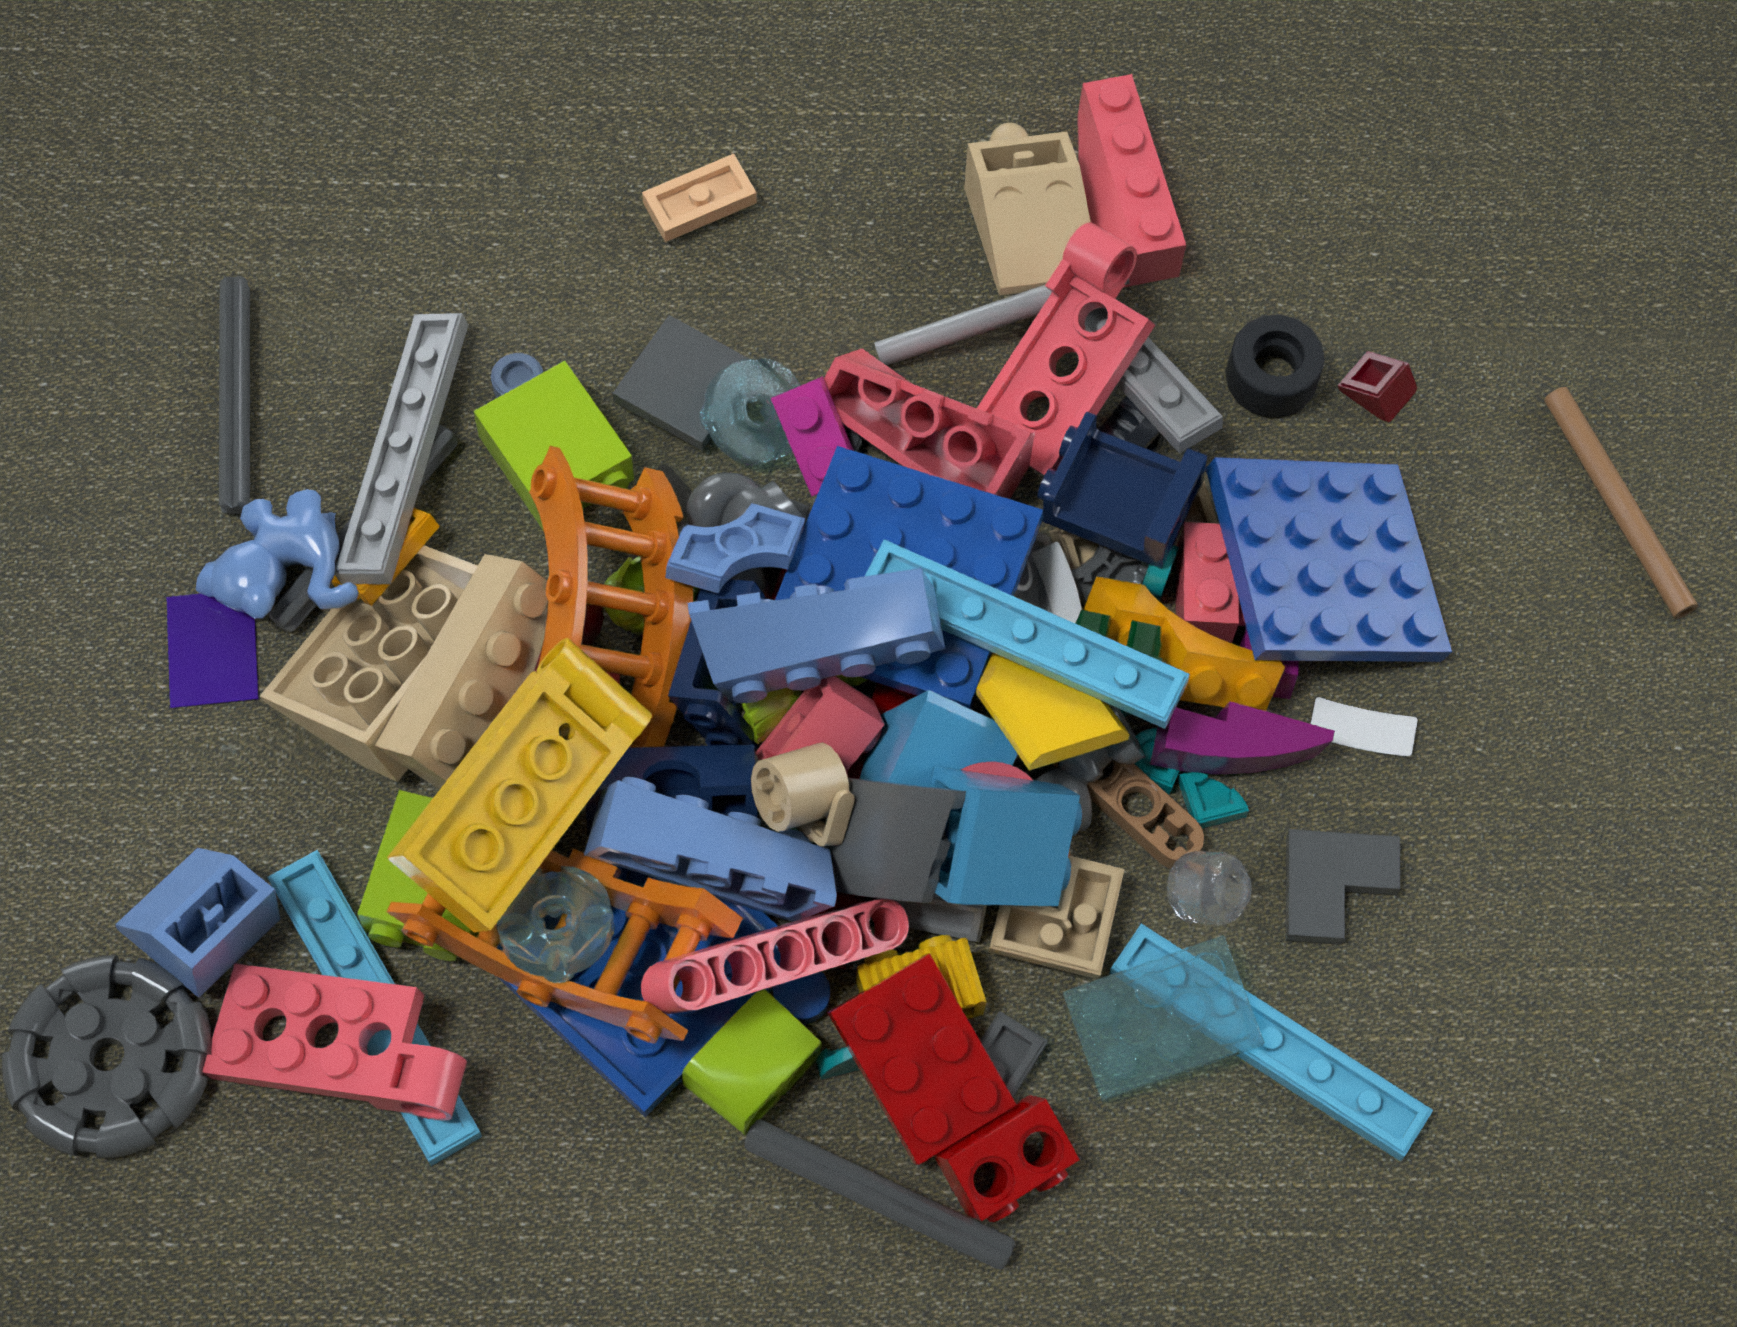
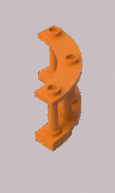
M550 446L543 463L537 466L532 475L531 489L529 491L541 518L549 566V577L546 584L548 613L539 664L556 644L565 638H569L605 672L636 677L631 695L652 713V717L646 728L632 742L629 748L664 747L677 709L673 702H669L668 694L691 622L688 603L693 602V586L665 578L667 563L679 538L676 522H680L683 519L680 504L663 471L644 467L636 486L629 490L575 478L561 449ZM581 501L623 510V514L633 532L585 522ZM587 545L640 556L644 592L588 581ZM586 604L643 615L644 629L641 654L636 655L581 644Z
M576 849L572 850L569 858L551 850L492 930L479 932L477 938L444 919L442 915L446 908L429 894L426 895L422 904L391 902L386 911L404 923L401 931L410 939L429 947L436 943L473 965L517 986L516 992L525 1000L541 1007H548L550 1001L592 1018L623 1027L634 1037L655 1044L659 1037L684 1041L688 1030L647 1001L617 996L649 930L656 929L659 923L676 927L679 930L665 958L667 960L694 952L699 941H706L709 935L734 938L743 919L704 888L671 884L649 877L644 887L637 886L618 879L621 874L618 867L585 856V853ZM541 875H544L568 887V893L571 895V898L535 967L497 948L532 880H538ZM600 902L626 911L625 914L629 920L595 988L592 989L558 977L557 974L591 907H598ZM675 974L673 981L674 990H676L681 980L677 974Z

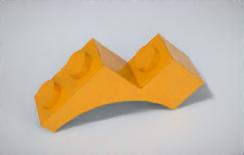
M1096 576L1083 609L1112 616L1107 638L1125 646L1127 645L1132 620L1161 626L1162 649L1160 658L1166 659V664L1190 674L1189 681L1180 698L1182 701L1225 707L1231 701L1266 711L1285 669L1280 660H1255L1252 650L1226 642L1186 622L1160 603L1143 584Z

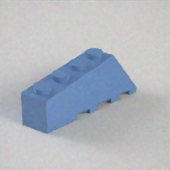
M922 568L847 579L844 583L845 590L834 592V589L831 587L810 584L794 587L795 592L792 593L789 599H761L760 592L737 595L738 606L710 610L708 600L688 603V610L713 684L719 691L724 693L729 701L752 703L764 699L767 696V692L787 687L791 690H806L818 686L821 683V679L841 674L846 677H860L872 673L876 669L875 666L894 661L901 664L918 663L928 659L930 653L944 650L945 645L934 587Z
M624 777L622 781L617 780L601 790L585 856L673 884L704 888L717 898L792 922L807 918L835 905L837 893L830 849L812 844L801 831L788 829L778 833L760 827L761 820L745 813L730 812L726 816L708 810L709 803L694 796L676 795L674 799L656 793V786L639 778Z

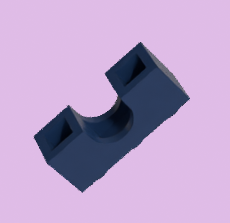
M754 745L628 748L586 803L587 835H590L601 790L617 780L622 781L624 777L646 780L656 786V793L674 799L676 795H689L703 799L709 803L708 810L726 816L730 812H740L757 817V807L751 784L752 771L756 764Z

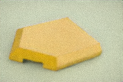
M992 652L977 686L976 695L1029 771L1129 739V732L1107 703Z

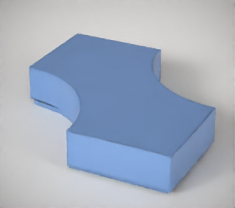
M751 503L741 517L730 523L715 527L686 525V527H683L667 563L665 578L719 593L723 585L730 578L745 570L758 567H776L788 570L804 529L805 518Z

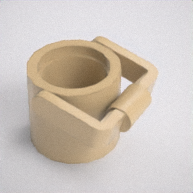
M823 742L759 760L755 764L751 776L752 793L762 819L770 828L779 832L795 827L803 832L805 837L811 842H815L819 846L840 845L843 842L855 797L849 791V782L845 768L838 754L831 746ZM828 817L826 824L820 820Z

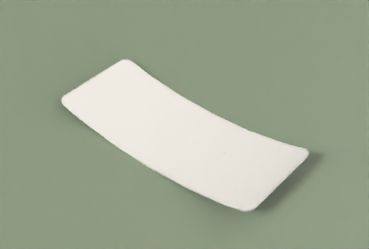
M1054 542L1033 552L1032 558L1044 583L1052 614L1076 623L1082 610L1077 587L1059 542Z
M1318 697L1315 699L1311 724L1334 730L1332 743L1372 752L1410 756L1413 750L1418 720L1416 717L1361 709Z

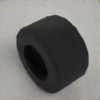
M1281 314L1261 316L1246 323L1235 336L1225 370L1229 391L1237 403L1248 411L1268 418L1289 416L1303 409L1314 396L1325 362L1322 343L1314 331L1303 322ZM1265 356L1278 357L1289 363L1294 373L1288 376L1267 374L1258 367L1255 360Z

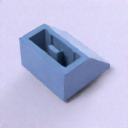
M197 848L115 925L119 932L160 966L174 975L197 997H200L280 920L275 889L233 855Z

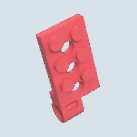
M1091 222L1080 226L1069 239L1063 253V259L1045 285L1052 292L976 408L1035 431L1029 467L1042 475H1045L1049 468L1057 470L1063 458L1059 455L1060 446L1068 428L1071 425L1078 428L1086 411L1095 415L1098 414L1155 327V324L1148 318L1116 300L1135 267L1137 260L1136 249ZM1097 308L1107 309L1108 319L1105 325L1095 332L1086 331L1085 319L1088 314ZM1066 353H1077L1079 362L1076 370L1065 377L1057 376L1056 364L1058 360ZM1038 397H1048L1050 406L1047 414L1038 421H1029L1027 409L1030 403Z
M234 964L213 1033L211 1055H207L202 1072L213 1080L367 1101L376 1109L409 1113L426 1119L446 1121L451 1120L453 1117L467 1061L462 1056L445 1049L412 1044L425 996L417 987ZM276 1016H285L286 1027L283 1033L274 1040L264 1041L263 1030L265 1025ZM328 1023H338L339 1031L334 1042L327 1047L316 1048L315 1036L319 1029ZM381 1030H390L392 1037L388 1048L378 1055H368L367 1045L370 1038Z

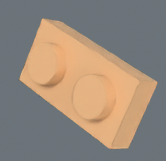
M731 154L642 192L643 204L665 242L757 203V192L735 154Z

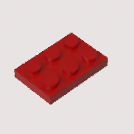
M930 953L914 960L827 1012L915 1165H920L1017 1105Z

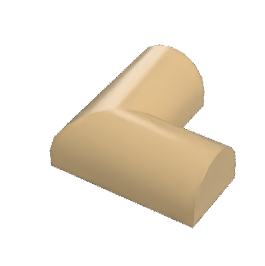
M1069 856L1071 876L1067 888L1061 891L1057 908L1050 906L999 905L988 952L1099 979L1124 869Z

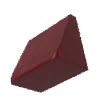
M1370 351L1363 355L1337 385L1340 392L1377 418L1388 423L1394 419L1417 391V385L1409 363Z

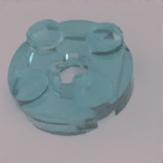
M761 358L758 360L744 359L721 369L710 382L705 394V404L700 410L701 424L709 431L714 443L723 453L748 466H757L785 457L792 452V448L771 398L801 386V384L789 369L774 360ZM761 401L763 407L760 413L765 418L763 423L758 420L753 422L749 418L746 409L747 402Z
M561 866L562 872L552 871L544 874L542 873V868L537 869L497 922L499 941L506 957L521 970L536 976H544L546 980L552 983L566 982L575 973L583 971L594 964L608 948L615 930L614 917L607 890L594 876L575 867ZM562 913L568 915L565 919L566 926L557 930L545 929V922L542 918L547 914L554 918Z

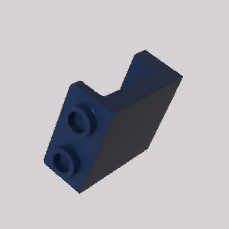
M1086 411L1078 428L1071 425L1066 431L1059 450V455L1063 458L1056 471L1050 468L1047 470L1039 487L1037 498L1043 500L1042 522L1162 569L1204 482L1207 455L1187 448L1181 462L1099 431L1096 428L1097 415Z
M729 579L719 593L701 589L697 601L708 600L709 609L715 610L738 606L737 595L760 592L761 599L767 598L754 581ZM691 620L668 697L684 714L685 720L691 723L701 734L708 746L754 745V749H757L758 744L754 741L753 729L739 713L742 703H737L734 700L729 701L724 693L719 691L713 684Z

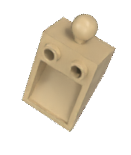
M1004 123L995 128L990 136V141L968 143L964 190L999 296L1017 294L1045 285L1063 259L1065 247L1071 236L1080 226L1091 222L1080 165L1068 132L1028 136L1026 130L1020 125Z

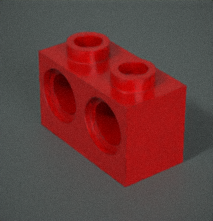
M1028 1095L1017 1102L1015 1107L934 1155L936 1162L967 1216L979 1221H983L986 1218L989 1222L998 1221L1014 1212L1019 1207L1017 1199L1036 1188L1038 1192H1042L1062 1182L1068 1176L1066 1168L1080 1160L1047 1099ZM1038 1132L1043 1139V1151L1035 1161L1028 1163L1023 1154V1144L1030 1134ZM990 1162L995 1171L994 1182L988 1190L978 1193L974 1186V1174L980 1165Z

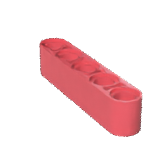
M876 899L847 905L657 962L650 966L643 975L641 982L642 997L644 1001L651 1003L665 1014L703 1009L894 949L901 945L907 937L909 930L908 916L905 909L897 901ZM870 917L872 918L875 925L874 935L872 934L870 929ZM823 931L826 933L828 938L827 950L825 949L822 943ZM775 945L778 947L781 955L779 966L774 959L773 951ZM726 959L732 967L731 981L727 979L724 973ZM675 974L682 981L683 991L681 997H678L674 990L673 981Z

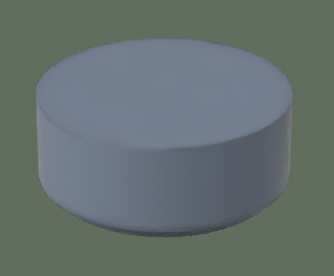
M523 353L509 354L498 360L491 372V382L496 398L543 373L540 363L532 356Z

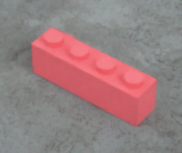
M1132 74L1083 83L1077 116L1078 162L1081 169L1090 221L1133 246L1137 251L1136 264L1129 277L1130 284L1124 285L1123 288L1179 277L1186 242Z
M864 349L835 357L824 377L842 423L904 467L1010 499L1030 466L1035 436L1034 430L914 385Z

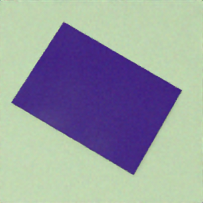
M202 594L166 597L170 708L258 699L255 618L247 613L235 611L221 604L215 597H208Z

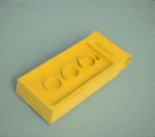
M569 638L561 640L543 658L537 671L531 672L388 855L387 859L473 932L491 931L632 742L646 728L652 713Z

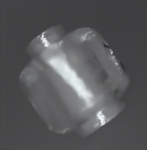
M1192 851L1183 854L1173 864L1168 875V901L1174 913L1185 922L1217 926L1235 922L1244 912L1251 899V880L1243 863L1231 854Z

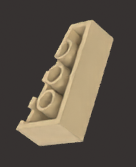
M484 554L377 740L375 747L440 790L531 672H534L545 636L548 613V599L546 597L547 580L522 561Z

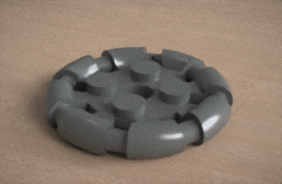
M103 955L87 958L60 969L63 973L62 976L45 988L40 983L27 996L8 1028V1033L13 1036L9 1052L2 1053V1076L13 1110H21L27 1119L25 1128L46 1145L60 1152L77 1156L79 1151L96 1153L97 1159L126 1156L142 1151L156 1144L154 1138L172 1125L177 1129L194 1110L203 1095L208 1078L204 1076L202 1070L207 1055H211L213 1037L208 1015L200 1001L194 1002L187 993L188 988L165 968L150 960L139 957L136 963L119 961L118 955ZM117 984L132 986L130 1001L113 999ZM78 993L84 1003L73 1006L64 1016L58 1006ZM169 1007L174 1014L173 1021L161 1029L155 1016ZM36 1041L51 1042L48 1059L32 1056ZM109 1044H117L124 1048L123 1061L117 1068L110 1071H101L95 1068L94 1059L102 1047ZM170 1056L183 1058L181 1071L167 1073ZM56 1087L65 1098L53 1106H47L41 1097ZM151 1094L159 1107L139 1120L131 1107L137 1105ZM88 1114L105 1117L100 1129L85 1128Z

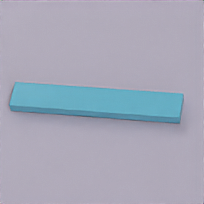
M887 540L882 542L865 576L922 568L934 587L942 630L1159 727L1166 728L1189 681V673Z
M318 850L267 877L322 975L395 984ZM417 1023L412 1044L430 1046ZM381 1030L370 1038L367 1045L368 1055H378L388 1048L392 1037L390 1030ZM459 1094L451 1120H432L400 1112L430 1166L482 1137Z
M1142 923L1111 967L1109 974L1400 1162L1407 1154L1433 1111Z

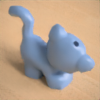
M309 489L289 496L286 507L287 516L279 517L273 514L271 502L265 499H255L245 505L240 519L245 528L254 536V540L231 546L216 561L206 563L199 573L196 582V591L200 594L215 597L221 604L259 619H263L271 611L275 603V597L285 585L286 568L290 565L300 564L313 568L307 592L308 597L320 609L343 608L356 601L359 594L357 586L351 582H346L332 589L329 588L335 575V560L341 551L339 537L335 529L336 513H321V496L315 490Z

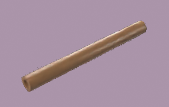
M1567 387L1554 390L1545 397L1544 402L1674 619L1684 617L1693 612L1698 607L1696 600Z

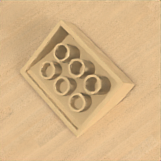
M424 545L372 606L364 603L360 598L343 608L331 609L262 692L260 698L266 704L361 766L398 782L408 768L375 747V744L478 565Z

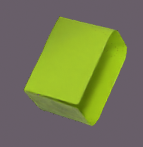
M766 989L757 991L688 1062L682 1072L683 1085L746 1135L752 1124L756 1120L762 1119L781 1099V1096L816 1062L821 1052L822 1043Z

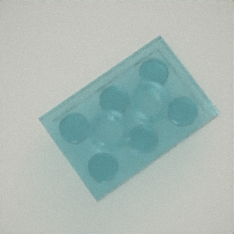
M1224 935L1062 992L1101 1102L1263 1046L1265 1043Z

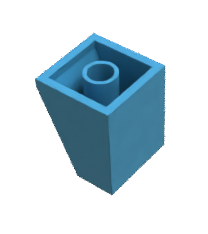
M928 690L881 714L885 725L882 727L878 742L866 754L859 779L930 787L934 766L961 770L969 765L981 762H1001L1013 765L1018 754L994 720Z
M934 766L930 787L966 791L963 807L951 809L946 823L945 833L951 844L946 859L940 868L935 894L952 904L1058 906L1061 891L1067 888L1071 876V863L1068 854L1072 836L1077 834L1081 825L1082 808L1079 803L1080 795L1061 784Z

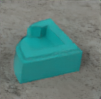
M1191 772L1179 775L1178 784L1188 813L1199 823L1202 829L1247 817L1249 813L1248 806L1243 797L1234 788L1230 789L1223 783L1209 778L1207 774Z
M847 1047L833 1051L826 1048L816 1060L821 1080L860 1070Z

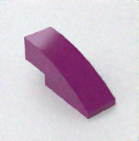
M1231 701L1215 718L1175 708L1166 728L1157 727L1150 764L1184 772L1207 774L1256 773L1288 767L1315 758L1333 741L1335 731Z

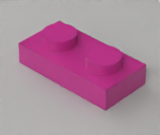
M823 376L771 398L811 496L818 494L836 447L840 446L853 450Z

